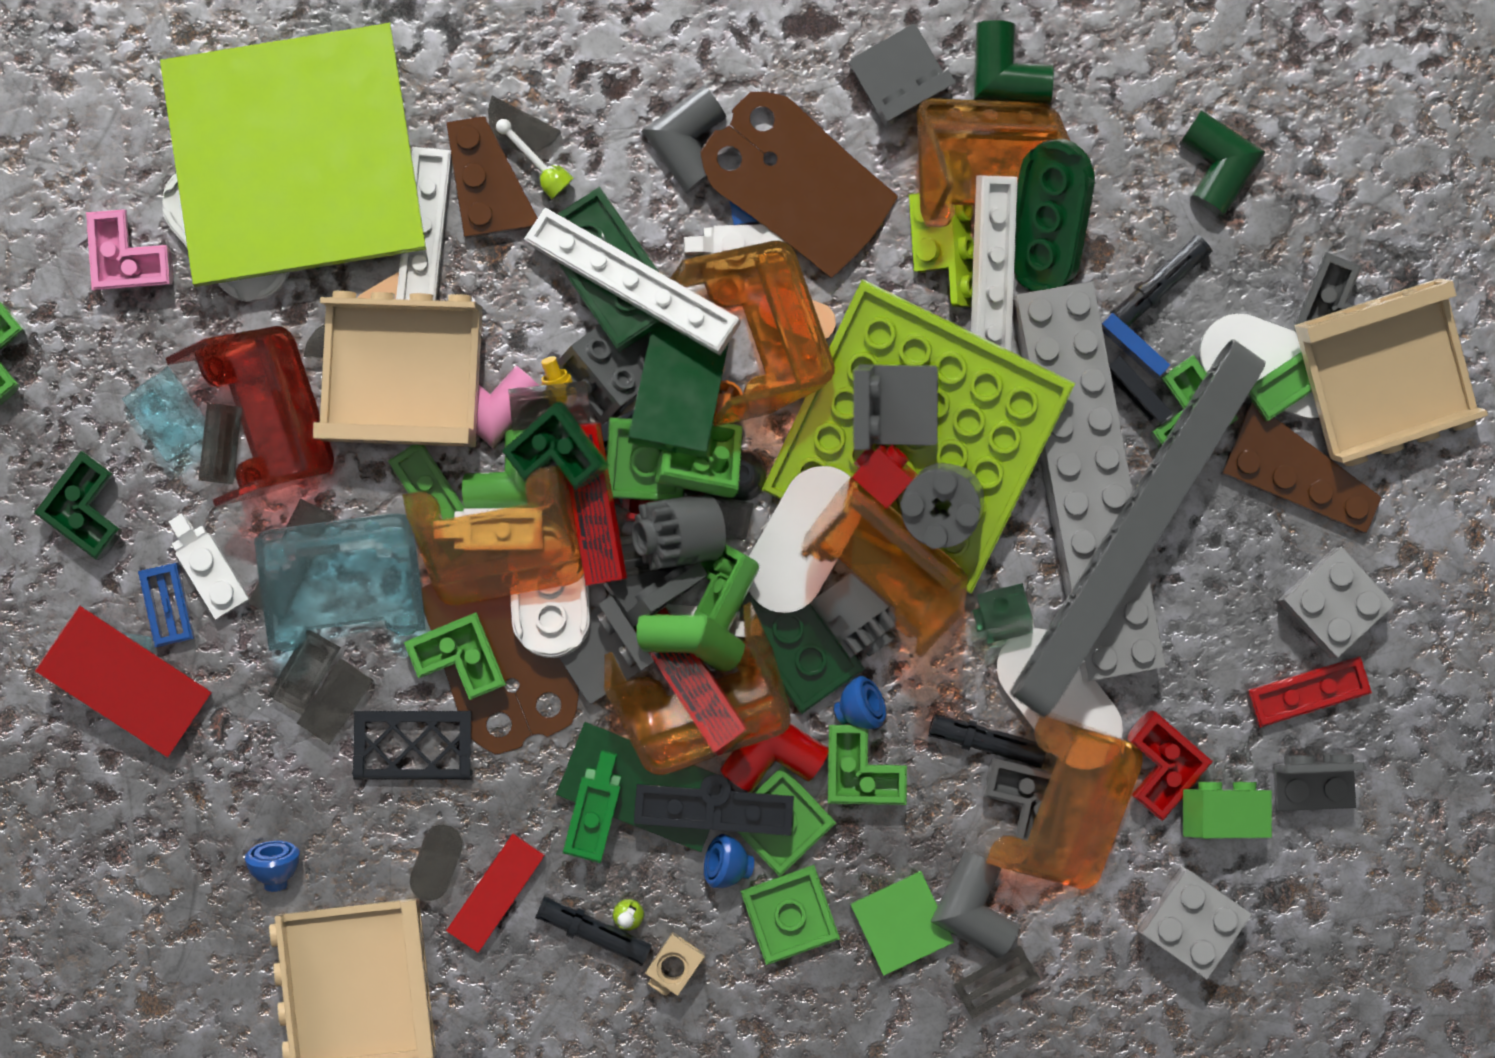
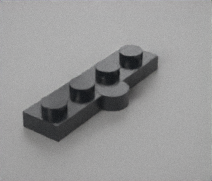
M718 774L706 777L702 781L700 789L637 784L634 824L791 836L794 796L731 791L728 780Z

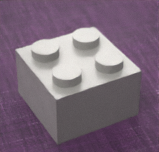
M1342 546L1333 548L1277 600L1329 658H1338L1395 605Z
M1181 866L1137 931L1196 973L1208 979L1252 914L1196 874Z

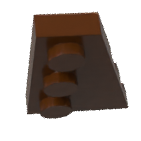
M485 116L446 122L465 239L532 228L538 218Z

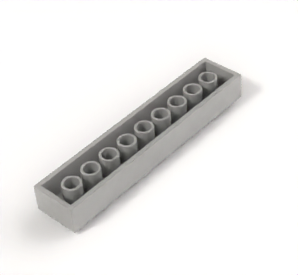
M1093 281L1017 294L1013 298V317L1021 357L1076 383L1039 456L1066 599L1133 493ZM1146 561L1081 664L1080 670L1083 682L1166 667Z

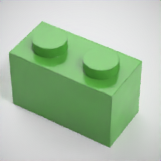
M1198 782V789H1183V837L1272 838V790H1256V782H1233V789H1222V782Z

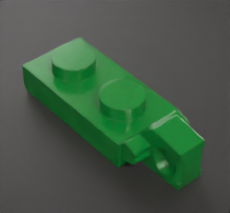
M602 750L597 769L587 767L585 777H582L563 854L601 863L621 788L619 786L621 776L612 774L617 754Z

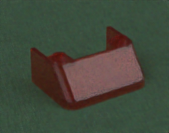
M272 326L204 338L165 358L167 365L197 360L201 375L207 383L214 387L228 385L230 387L253 458L242 461L238 465L236 480L239 488L213 499L215 507L257 498L319 477L332 469L334 455L330 443L313 438L314 422H320V413L296 341L286 328Z

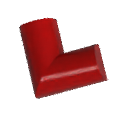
M763 706L748 728L751 733L738 742L720 768V771L732 783L750 793H753L774 761L809 782L825 762L828 756V747L766 706Z
M1153 710L1144 714L1135 723L1127 737L1129 742L1156 764L1131 796L1151 814L1164 821L1183 798V789H1191L1213 761Z

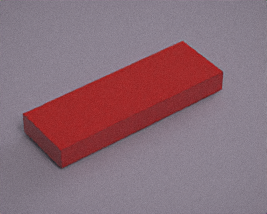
M1357 656L1249 689L1247 693L1257 725L1261 728L1372 694L1361 656Z
M512 833L446 931L479 953L545 854L515 833Z

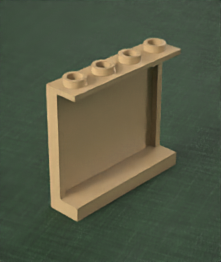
M1438 278L1294 325L1330 459L1345 463V466L1362 464L1368 461L1367 455L1381 451V454L1395 453L1404 449L1403 443L1417 439V442L1431 441L1440 437L1439 431L1451 427L1455 431L1464 430L1475 426L1476 419L1488 416L1487 410L1477 408L1449 298L1457 296L1453 281Z
M333 291V297H320V303L326 306L320 422H314V439L322 442L476 447L483 307L476 302H472V296L451 294L448 295V301H435L431 294L411 293L409 300L395 299L394 293L372 292L370 299L356 298V292Z
M420 898L284 913L275 916V924H270L269 933L272 948L278 947L279 963H274V979L276 987L282 986L284 1002L278 1003L280 1026H286L288 1041L282 1043L283 1058L435 1057L437 1052Z

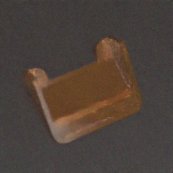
M936 98L923 100L917 110L920 211L926 227H944L949 225L955 213L953 205L975 206L976 176L1017 177L1018 184L1022 161L1031 149H1034L1040 143L1052 139L1070 141L1058 112L1046 104L1030 102Z
M559 466L539 469L529 476L526 482L528 504L442 520L440 505L431 494L424 491L402 495L406 517L434 591L442 602L448 605H459L565 586L578 582L584 576L568 480L559 469Z
M1052 712L1044 718L1036 713L1035 716L1038 720L1034 731L1036 742L1044 751L1058 756L1028 839L1024 840L1012 835L998 838L991 847L986 846L984 851L985 861L1009 871L1078 889H1087L1094 886L1102 875L1140 773L1143 756L1141 751L1126 739Z

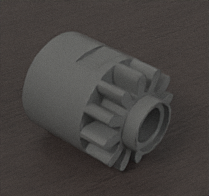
M710 494L692 495L639 505L640 514L635 515V522L632 526V541L636 552L642 556L643 563H649L650 570L713 561L722 556L726 543L725 522L717 501Z
M865 564L858 567L810 602L850 658L862 649L870 657L897 637L892 628L904 619Z

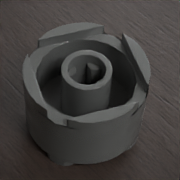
M935 463L927 466L916 475L903 495L901 512L905 526L918 541L933 549L958 545L974 532L982 517L984 491L979 480L967 468L947 463ZM938 499L942 502L948 499L951 502L948 513L944 509L939 511L935 507Z

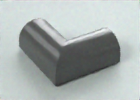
M705 85L641 130L686 194L708 179L702 164L700 153L702 148L696 139L726 118L723 108Z
M1324 252L1295 325L1354 306L1347 302L1362 266Z
M992 758L986 777L984 797L1022 805L1013 844L1053 852L1069 776Z
M964 852L930 922L996 958H1002L1013 945L1018 934L1019 924L984 906L1001 868L982 856L971 852Z

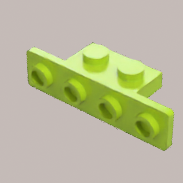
M950 150L942 151L943 190L909 195L914 272L924 273L949 269L951 305L972 308L974 241L971 237L970 220L973 215V208L968 198L967 184L970 178V167L964 153Z

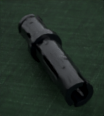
M1195 234L1187 244L1179 249L1144 282L1138 281L1134 285L1135 290L1115 309H1112L1110 314L1113 312L1130 327L1150 307L1155 309L1160 304L1159 299L1183 279L1207 255L1213 252L1209 244L1200 235ZM1185 258H1187V261H1185L1176 271H1174L1167 279H1165V276L1168 273H1170L1179 263H1181ZM1157 284V288L1153 290L1147 297H1145L1137 306H1135V303L1138 302Z
M934 712L928 730V736L960 744L961 749L969 751L970 748H974L1012 760L1025 762L1039 768L1043 765L1048 746L1046 743L1028 740L977 725V721L968 719L966 722Z
M547 895L544 896L535 919L542 920L566 931V936L570 938L577 936L643 966L651 949V942L639 939L625 931L585 914V909L578 907L576 910L549 898Z

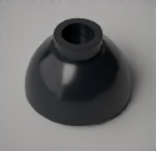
M741 448L738 491L733 498L726 497L727 499L744 502L755 498L762 492L767 479V467L761 456L753 450Z

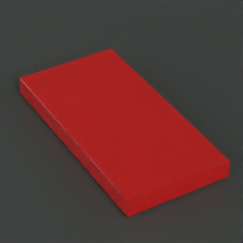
M80 605L34 670L167 758L212 693Z

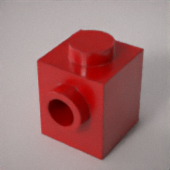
M881 444L876 450L872 448L865 450L857 458L854 464L859 469L852 478L887 509L913 481L917 473L906 464L909 459L900 449L894 445L888 448L885 444Z

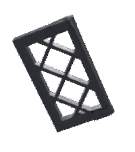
M354 711L353 779L471 780L473 775L472 711ZM366 722H387L390 725L375 742L366 735ZM400 722H426L429 727L412 742L397 725ZM439 722H460V735L451 742L436 725ZM393 729L410 745L394 761L377 746ZM432 729L449 745L433 761L416 746ZM366 741L371 745V746L368 747L367 749H366ZM459 741L460 750L455 746ZM375 749L389 766L386 769H366V756ZM414 749L428 766L425 769H400L397 764ZM451 749L459 755V769H438L435 766Z

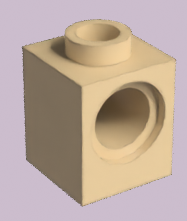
M672 932L645 972V974L651 977L648 984L665 996H668L670 991L678 996L705 957V953ZM676 956L683 961L685 968L681 975L669 977L663 972L662 962L667 957Z

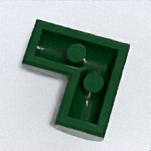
M1002 20L978 22L976 24L973 101L1050 105L1054 82L1053 65L1014 63L1015 23Z
M1201 110L1179 142L1180 145L1211 164L1190 197L1223 218L1266 152Z
M562 402L554 403L502 450L524 482L531 480L552 460H554L574 489L586 486L609 467L605 458Z
M80 451L34 514L95 560H100L114 546L121 535L122 529L94 509L91 504L113 477L114 473L86 452Z

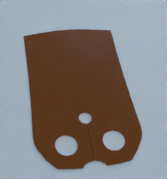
M750 92L732 109L733 116L730 124L722 130H715L700 152L708 181L719 194L767 227L832 278L870 241L889 213L898 195L851 156L791 99L776 93ZM766 107L772 111L775 119L773 126L769 130L759 131L752 126L750 115L755 108ZM731 146L738 149L741 153L742 162L737 169L732 171L725 170L718 164L717 154L723 147ZM773 152L776 154L777 162L775 165L769 166L763 161L765 153Z
M509 553L463 566L416 591L431 631L477 612L505 682L510 678L517 679L520 687L514 693L508 692L505 686L469 700L455 664L444 668L457 710L472 711V740L482 748L494 754H500L522 747L523 742L531 736V733L532 735L543 734L548 737L572 724L579 696L577 684L559 657L546 658L530 652L522 645L513 630ZM548 692L556 694L561 700L559 713L549 718L539 714L536 707L537 699L542 694ZM494 713H505L511 719V730L504 737H495L487 730V720Z

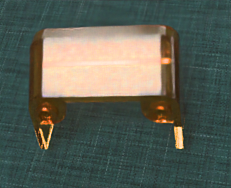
M776 240L682 260L671 276V280L684 287L704 283L709 298L720 307L732 308L743 306L766 373L765 375L752 378L745 386L743 395L728 399L714 417L713 423L715 427L771 414L822 389L832 379L835 372L834 361L797 255L790 245Z
M850 477L805 534L800 555L804 559L812 555L820 562L824 560L834 562L837 558L895 607L894 614L897 618L895 621L897 628L905 636L917 638L915 653L921 658L964 614L968 583L967 575L940 548L933 549L918 541L908 531L902 515L891 506L886 509Z
M751 603L743 605L745 641L743 643L745 648L742 659L737 665L739 671L716 679L751 733L721 755L781 735L789 728L791 723L790 707L774 651ZM613 653L605 654L604 690L646 770L653 774L664 775L718 757L676 694L668 696L663 685L651 677H640L627 682Z

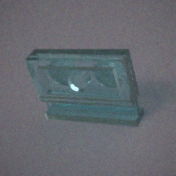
M169 366L122 398L168 463L200 442L206 435L215 431Z

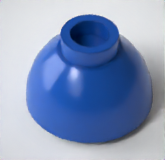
M864 676L853 679L843 690L840 701L834 705L835 715L843 725L850 723L860 728L875 729L881 727L886 718L885 702L880 690L873 681Z
M725 834L718 835L710 843L705 855L704 876L708 885L711 888L721 889L737 884L742 878L749 879L754 870V858L747 855L744 847L733 837Z
M287 841L263 842L252 847L245 855V863L250 874L257 881L263 883L265 890L270 892L281 891L287 888V880L294 875L300 860L299 848Z

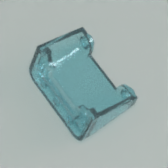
M398 513L284 527L263 531L255 537L257 569L269 651H292L297 649L307 638L306 630L384 620L388 630L401 636L426 630L417 546L412 522L408 516Z

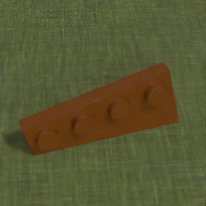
M1250 402L1221 474L1363 534L1367 533L1382 497L1275 417L1266 422L1253 402Z

